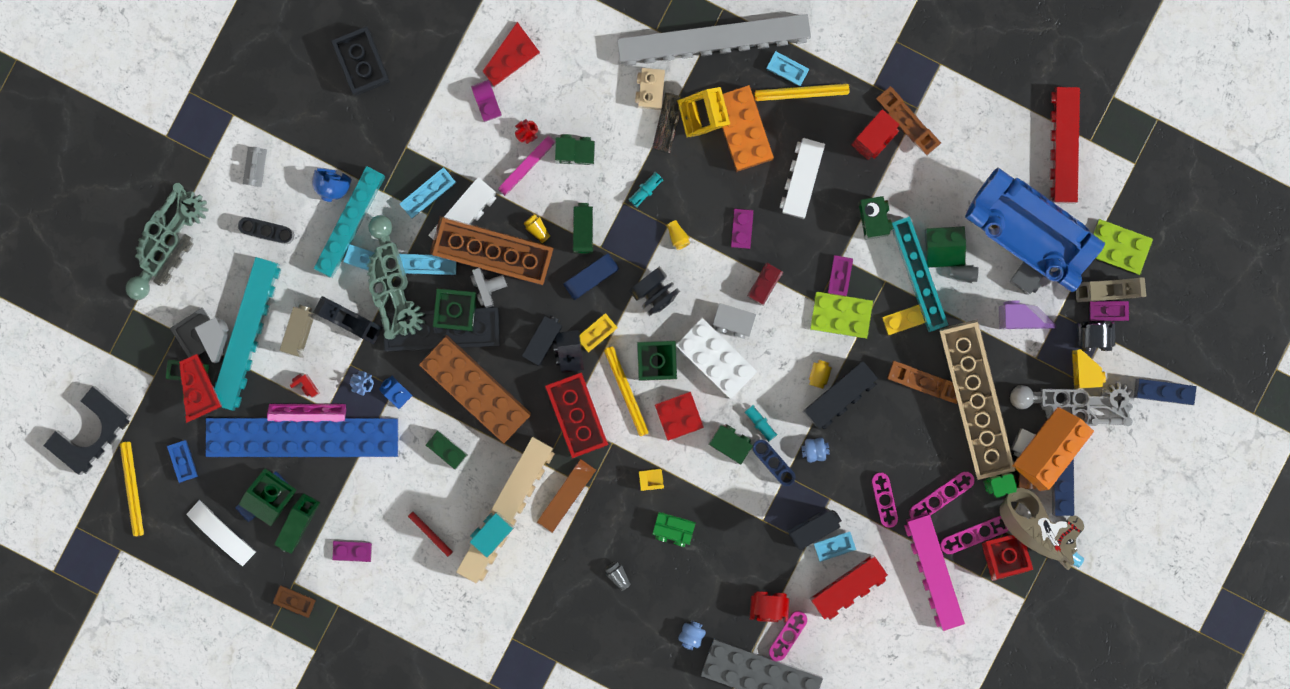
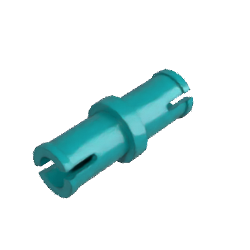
M654 172L644 184H640V188L628 200L637 208L647 196L653 194L652 191L663 179Z
M754 405L744 412L754 423V428L758 429L768 442L778 435L767 423L768 419L766 417L763 418Z

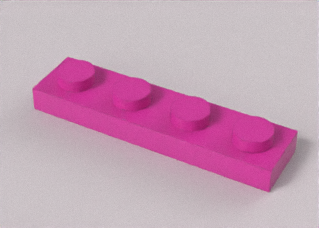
M269 404L267 418L268 421L275 422L345 421L346 404Z

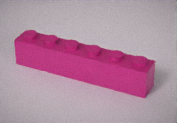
M925 513L907 519V525L904 526L907 536H911L913 541L910 544L914 555L917 554L919 559L916 565L919 573L923 572L925 579L922 580L925 591L929 590L931 598H928L930 608L935 609L937 615L934 616L936 626L946 631L964 625L965 622L930 514Z

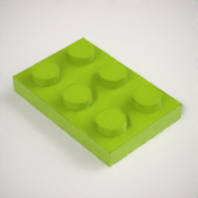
M1098 219L1093 235L1102 240L1105 245L1095 259L1140 275L1153 239Z
M816 292L810 330L867 339L873 301Z

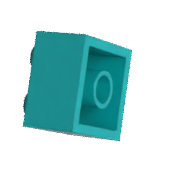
M498 512L495 514L490 513L483 521L485 523L482 529L478 527L470 535L472 538L470 543L486 558L515 528Z

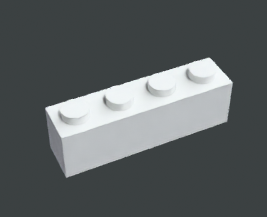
M805 138L801 142H797L795 153H798L796 161L792 160L790 171L793 172L792 178L787 179L785 190H788L786 198L782 197L780 204L783 214L801 219L805 218L823 154L824 143Z
M478 177L444 217L471 224L474 219L478 221L484 214L482 211L486 205L490 207L496 200V192ZM437 226L428 235L432 239H434Z

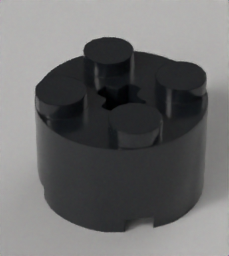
M1083 321V325L1080 322L1076 323L1077 347H1080L1082 351H1093V348H1099L1101 351L1113 350L1112 347L1115 346V322L1110 321V325L1105 324V321Z

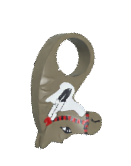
M1017 488L1015 493L1008 494L1000 506V516L1008 530L1027 547L1043 556L1058 560L1069 570L1071 568L1070 565L1074 564L1073 556L1078 551L1076 539L1084 530L1083 521L1078 516H1070L1066 522L1052 523L1040 499L1032 491ZM1011 502H1019L1026 506L1032 517L1027 519L1016 513L1012 508Z

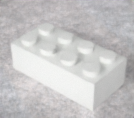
M703 318L676 344V347L729 399L757 373Z

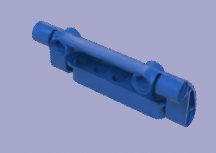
M999 167L990 174L981 186L965 215L966 219L985 231L989 238L1049 280L1057 281L1070 292L1076 291L1082 282L1081 274L1099 255L1105 245L1082 222L1021 179H1014ZM991 225H997V226H998V227L995 228V229H990V228H989V226H991ZM1053 267L1058 268L1057 271H1050Z

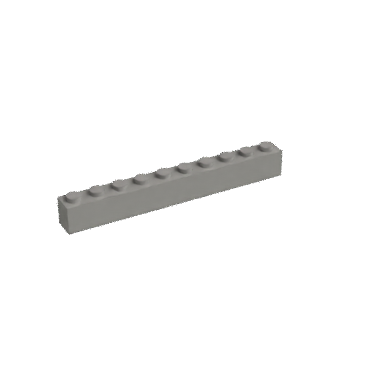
M808 14L620 38L618 39L621 64L625 63V66H633L639 61L649 64L654 63L655 59L663 58V61H671L677 56L687 59L693 58V54L700 53L701 56H710L715 51H720V54L731 53V49L748 51L753 46H758V49L769 48V44L786 46L791 41H795L796 44L807 43V39L811 38Z

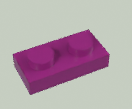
M734 209L732 248L750 249L754 210Z
M834 255L828 288L829 294L847 296L853 258Z
M1129 301L1089 302V321H1129Z
M333 541L332 560L371 562L372 543Z

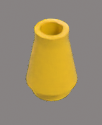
M534 214L523 223L526 227L525 229L540 240L541 243L550 237L540 216L537 217Z
M677 220L666 225L672 245L676 250H681L690 244V237L681 228Z

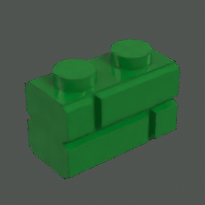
M1010 472L988 477L983 481L986 492L996 497L1017 491L1014 476Z
M658 512L653 535H656L655 539L666 542L667 539L674 540L675 545L685 547V544L690 545L696 522Z

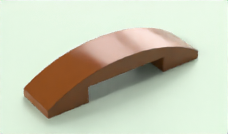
M891 86L876 98L888 115L900 124L901 130L926 156L941 144L939 139L930 129L926 128Z
M896 361L892 362L887 379L958 404L953 382Z
M580 459L537 523L553 533L596 469Z

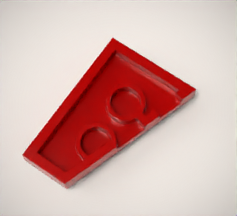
M518 22L483 70V73L494 87L540 54V51Z
M196 354L180 361L186 423L222 407L199 355Z

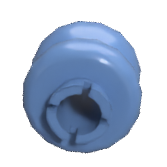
M823 438L806 439L805 446H802V451H805L802 452L803 458L807 457V462L809 463L825 461L826 455H830L829 449H826L829 448L828 443H824Z
M691 621V624L684 623L682 632L678 637L679 641L683 642L681 646L693 650V647L699 648L706 634V631L701 628L703 625Z

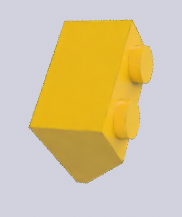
M1081 349L1072 350L1074 389L1103 387V383L1106 382L1105 371H1102V367Z

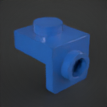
M393 376L384 380L379 388L382 394L398 409L412 397L411 393Z

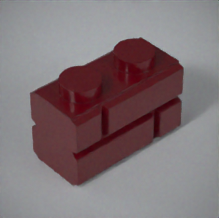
M766 263L747 297L764 306L783 272Z

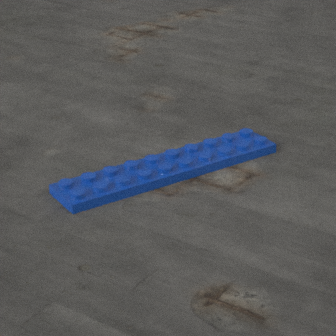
M206 418V457H398V419H345V421L275 422L268 421V418Z

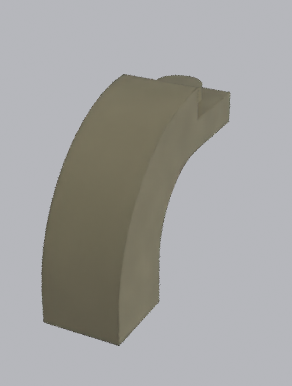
M1145 278L1082 282L1076 290L1077 302L1146 297Z

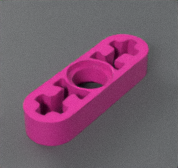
M876 473L872 477V486L880 521L885 527H894L898 522V516L890 480L886 474ZM878 476L886 479L883 487L884 489L888 487V492L882 491L877 494V490H881L880 485L875 483L878 480ZM884 494L890 497V503L886 506L881 505L879 502V498ZM892 506L893 510H889V514L894 516V519L891 520L892 524H888L887 521H884V518L887 517L886 511L881 512V508L887 509Z
M793 612L769 649V655L773 660H783L807 624V616L804 612ZM799 615H802V620L804 622L802 624H797L796 628L799 629L798 632H796L793 628L788 627L789 623H791L792 626L794 625V616L798 617ZM787 630L792 631L794 634L791 641L783 639V633ZM780 639L789 646L787 649L783 646L781 649L782 656L778 655L775 657L773 649L779 648L781 644L777 642Z

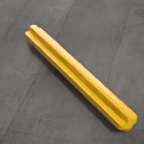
M837 84L756 90L755 100L765 101L848 95L849 85Z
M613 346L608 347L604 352L637 432L639 436H644L649 432L615 349Z
M122 442L120 443L132 533L133 536H142L144 531L131 443Z

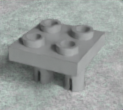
M480 268L472 270L474 275L470 277L474 287L479 288L480 293L477 294L480 305H485L486 308L494 306L490 294L493 291L507 287L504 276L501 275L486 280Z

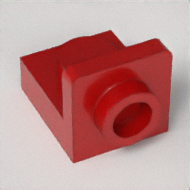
M299 374L292 379L293 383L290 384V387L295 388L302 383L303 386L301 388L307 397L310 395L314 398L320 394L308 374L303 376Z

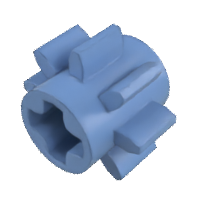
M359 370L358 374H353L350 379L351 391L363 396L365 392H371L374 384L371 379L372 375Z

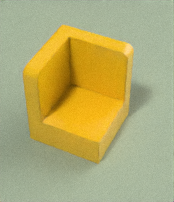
M661 469L639 471L641 491L664 488Z

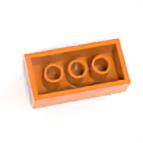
M750 85L724 93L723 98L730 125L722 127L736 171L738 172L773 160L774 157Z

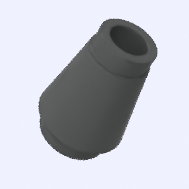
M974 265L951 267L950 278L972 284V282L978 281L979 267H974Z
M615 561L605 568L606 576L621 591L631 585L622 564Z

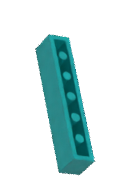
M366 166L313 269L331 278L334 277L348 250L349 244L353 241L386 176Z
M910 216L892 222V231L928 332L948 326Z

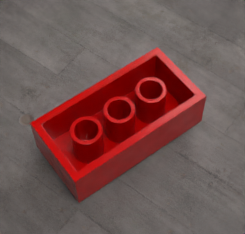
M882 109L851 146L867 160L871 157L875 159L899 132L897 127L900 124Z
M582 373L545 386L572 458L609 445Z
M871 555L809 599L824 620L826 618L831 620L839 614V609L842 607L847 609L853 605L856 597L860 596L862 598L871 592L869 588L874 585L878 587L883 584L888 574L877 558Z

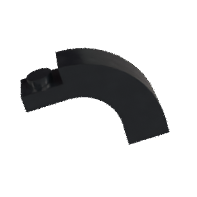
M321 296L313 311L314 314L372 344L375 343L383 328L324 296Z

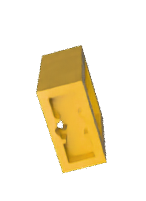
M721 87L706 89L677 100L687 137L702 135L730 125ZM704 99L710 125L703 128L696 106V101Z

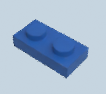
M184 440L167 446L178 482L198 477L187 441Z

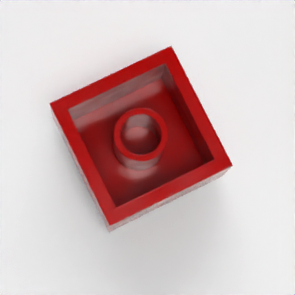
M691 392L655 404L668 441L704 428Z
M1014 535L986 541L982 544L992 581L1033 570L1027 546Z

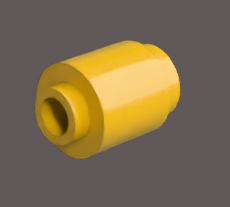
M818 360V363H813L809 376V385L824 389L832 370L828 362Z

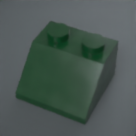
M965 226L927 228L924 230L928 268L965 266Z
M676 341L637 342L639 381L677 379Z
M264 469L245 492L239 505L271 526L284 510L296 489L267 469Z

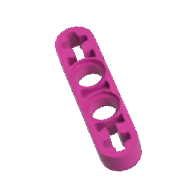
M548 135L501 184L498 190L506 196L551 149L556 141Z
M969 472L959 473L913 505L909 511L910 517H914L915 508L918 510L924 508L921 505L923 502L931 510L929 512L931 516L971 488L974 484L973 475ZM963 475L965 477L969 476L970 479L968 480V482L970 484H962L961 486H959L960 488H962V490L959 491L958 487L953 482L956 480L957 483H960L962 481ZM947 486H953L955 489V494L951 497L946 496L944 493ZM931 497L939 499V505L935 508L929 506V499Z
M997 516L943 538L940 548L946 554H953L1006 533L1009 530L1006 526L1005 529L998 527L995 529L997 533H994L990 523L993 522V525L999 524V520L1002 518ZM982 526H988L990 529V534L986 537L981 536L979 533ZM964 533L972 535V541L969 544L962 542L961 538ZM958 536V541L962 547L958 548V544L953 545L951 551L948 548H944L947 540L955 542L956 539L954 537Z

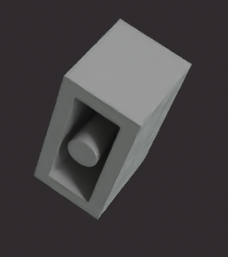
M719 303L712 326L716 327V331L726 333L729 330L734 332V336L745 339V336H750L756 314Z

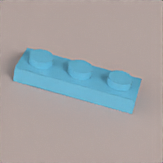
M443 167L404 199L400 205L413 219L456 182Z
M400 254L405 274L456 275V261L434 255Z

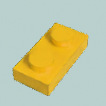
M919 305L882 317L888 336L925 323Z
M605 313L580 334V342L589 353L618 327Z

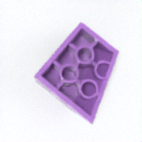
M1020 300L1003 302L1002 306H999V329L1056 328V324L1038 306L1020 304Z

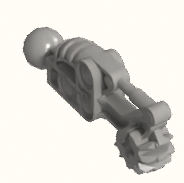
M1116 382L1115 387L1109 384L1110 391L1103 389L1100 396H1089L1085 390L1040 389V392H1033L1028 386L1024 385L1015 387L1010 394V401L1017 409H1027L1033 403H1040L1042 410H1045L1047 418L1052 415L1057 407L1073 415L1082 412L1084 416L1083 421L1088 426H1097L1098 424L1131 426L1133 421L1130 418L1129 411L1133 408V405L1128 402L1135 398L1129 396L1133 390L1129 389L1126 391L1128 385L1123 384L1121 387L1120 382ZM1062 392L1065 395V399L1062 403H1058L1056 396ZM1078 393L1084 395V400L1081 403L1075 401V396ZM1117 395L1122 396V399L1118 400V403L1114 400V397H1116ZM1090 408H1107L1122 418H1097Z

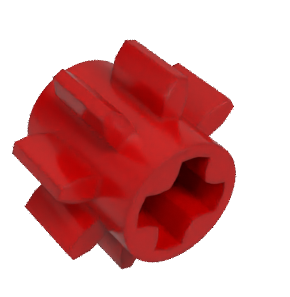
M525 119L515 125L517 128L515 136L520 142L529 144L538 138L536 135L538 126L535 122Z

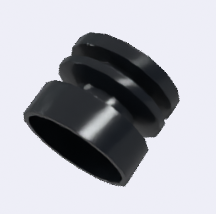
M660 266L629 290L636 301L645 297L646 302L642 305L643 309L649 305L652 306L647 312L649 317L661 312L671 304L680 292L678 288L671 293L668 291L674 285L673 282L665 286L663 285L667 275Z

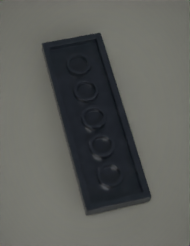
M498 308L475 309L473 331L434 328L435 310L419 311L418 313H425L423 317H420L421 320H425V323L418 324L421 326V330L415 328V334H411L409 331L406 336L399 333L392 340L386 339L384 336L385 351L434 349L446 335L460 348L500 346ZM395 312L386 313L391 327ZM408 315V317L403 321L410 323V319H412V316Z

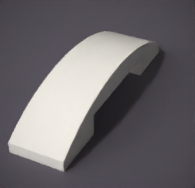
M200 500L186 514L210 539L240 565L244 566L256 553Z

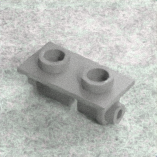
M248 147L243 185L262 187L267 149Z

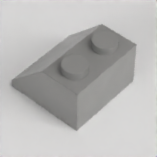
M215 317L195 327L212 363L220 362L228 338L227 331H229L225 321Z

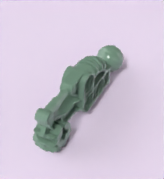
M180 183L173 185V190L167 197L166 202L160 211H156L149 222L145 224L144 231L142 232L143 236L138 239L139 245L138 247L136 246L137 254L135 258H138L140 261L139 265L144 270L139 276L132 277L126 284V293L131 299L142 300L149 294V281L153 276L158 278L180 245L178 234L183 226H192L194 220L197 224H200L199 217L205 219L206 216L202 213L209 211L208 208L203 207L207 204V201H201L202 196L200 194L196 197L193 191L186 192ZM178 196L177 213L167 225L165 212ZM182 202L189 206H194L196 210L194 212L190 211ZM157 225L159 231L157 234L152 235L150 229L152 226ZM169 236H174V243L172 245L166 244V239ZM158 252H163L164 254L161 261H156L155 255Z
M377 215L370 220L368 228L370 234L379 240L380 246L376 247L375 253L368 258L370 261L367 264V267H369L367 276L370 277L368 280L369 291L382 317L381 321L385 330L384 336L386 339L392 340L399 333L406 336L409 331L411 334H415V328L421 330L422 328L418 324L425 323V320L420 319L425 313H418L421 307L416 306L414 308V302L406 301L403 290L407 287L408 281L397 245L391 242L389 237L392 232V222L384 215ZM393 258L396 261V265L390 269L388 261ZM396 277L401 278V285L399 287H395L393 284ZM378 283L383 284V291L377 293L375 290ZM390 296L395 308L392 327L384 308ZM408 315L412 316V319H410V323L403 321L408 317Z

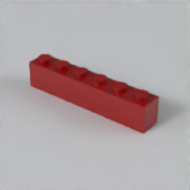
M1056 87L1054 92H1051V103H1054V111H1051V122H1054V130L1050 132V141L1053 142V149L1050 150V161H1053V168H1050V180H1053V187L1049 189V198L1052 199L1053 203L1076 204L1078 203L1080 87Z

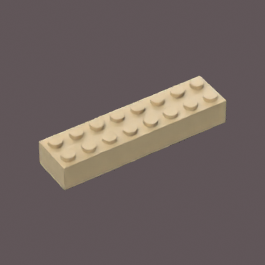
M978 319L940 328L977 480L1015 471V468L1012 466L1014 461Z
M535 437L531 438L490 513L495 514L498 512L513 526L517 522L514 519L516 514H521L526 506L524 502L526 496L531 497L536 488L533 485L535 480H540L545 472L543 469L546 462L549 464L555 454L552 452L553 447ZM506 537V538L499 544L498 547L501 548V547L504 545V543H505V541H506V539H507L508 537ZM471 545L456 573L474 583H478L479 580L483 581L488 573L487 565H492L498 555L495 552L497 548L486 558L477 548Z

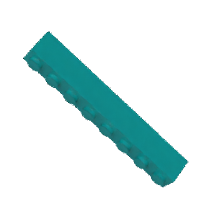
M255 257L215 386V392L222 408L235 411V408L240 406L242 397L239 395L241 389L244 390L247 384L246 372L251 370L253 360L250 359L252 353H256L259 342L256 341L258 334L261 335L264 329L263 317L269 313L270 305H268L270 297L273 298L276 287L273 285L275 279L278 280L281 274L280 264Z

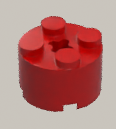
M768 592L754 593V596H751L750 620L757 617V621L778 622V620L783 619V622H788L790 599L787 598V594L775 593L773 596H768Z

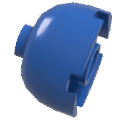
M317 168V170H314L312 185L315 192L321 196V199L332 202V199L337 200L344 197L350 188L351 177L344 173L340 176L335 173L336 170Z

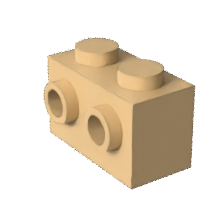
M642 68V73L638 72L637 84H640V92L636 91L635 103H639L638 108L661 110L665 70Z

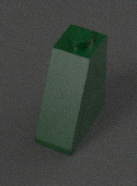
M578 203V206H574L573 209L574 254L593 253V206H589V203Z
M303 493L293 506L274 545L278 546L282 551L292 554L320 502Z

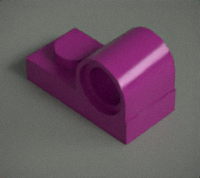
M489 79L471 85L483 121L487 122L501 117L502 114Z

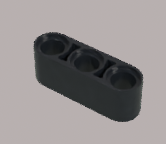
M244 217L238 223L239 231L248 236L281 244H290L294 240L295 234L293 230L283 225L250 217ZM247 221L252 223L250 231H244L243 225ZM264 226H270L271 233L268 236L262 234ZM284 230H288L290 233V237L287 240L280 238V234Z

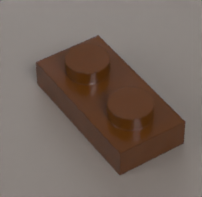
M280 585L273 604L309 618L316 599Z

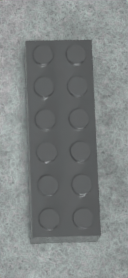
M715 638L712 640L701 672L702 677L736 689H820L823 680L822 676L780 661H775Z

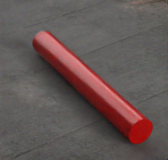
M413 511L408 515L447 557L453 553Z

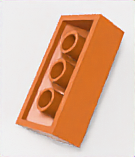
M1057 407L1012 466L1039 491L1050 490L1094 433V430L1081 418Z

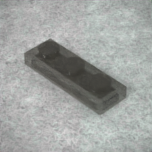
M665 92L652 146L653 149L671 153L680 115L677 100L683 99V97Z
M184 234L153 280L154 283L159 286L169 283L172 278V271L174 268L178 269L183 262L181 258L184 253H188L192 249L194 238Z

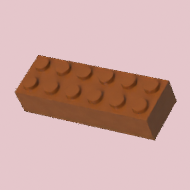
M440 216L430 254L543 285L554 248Z
M447 335L419 364L503 443L531 415L519 401Z

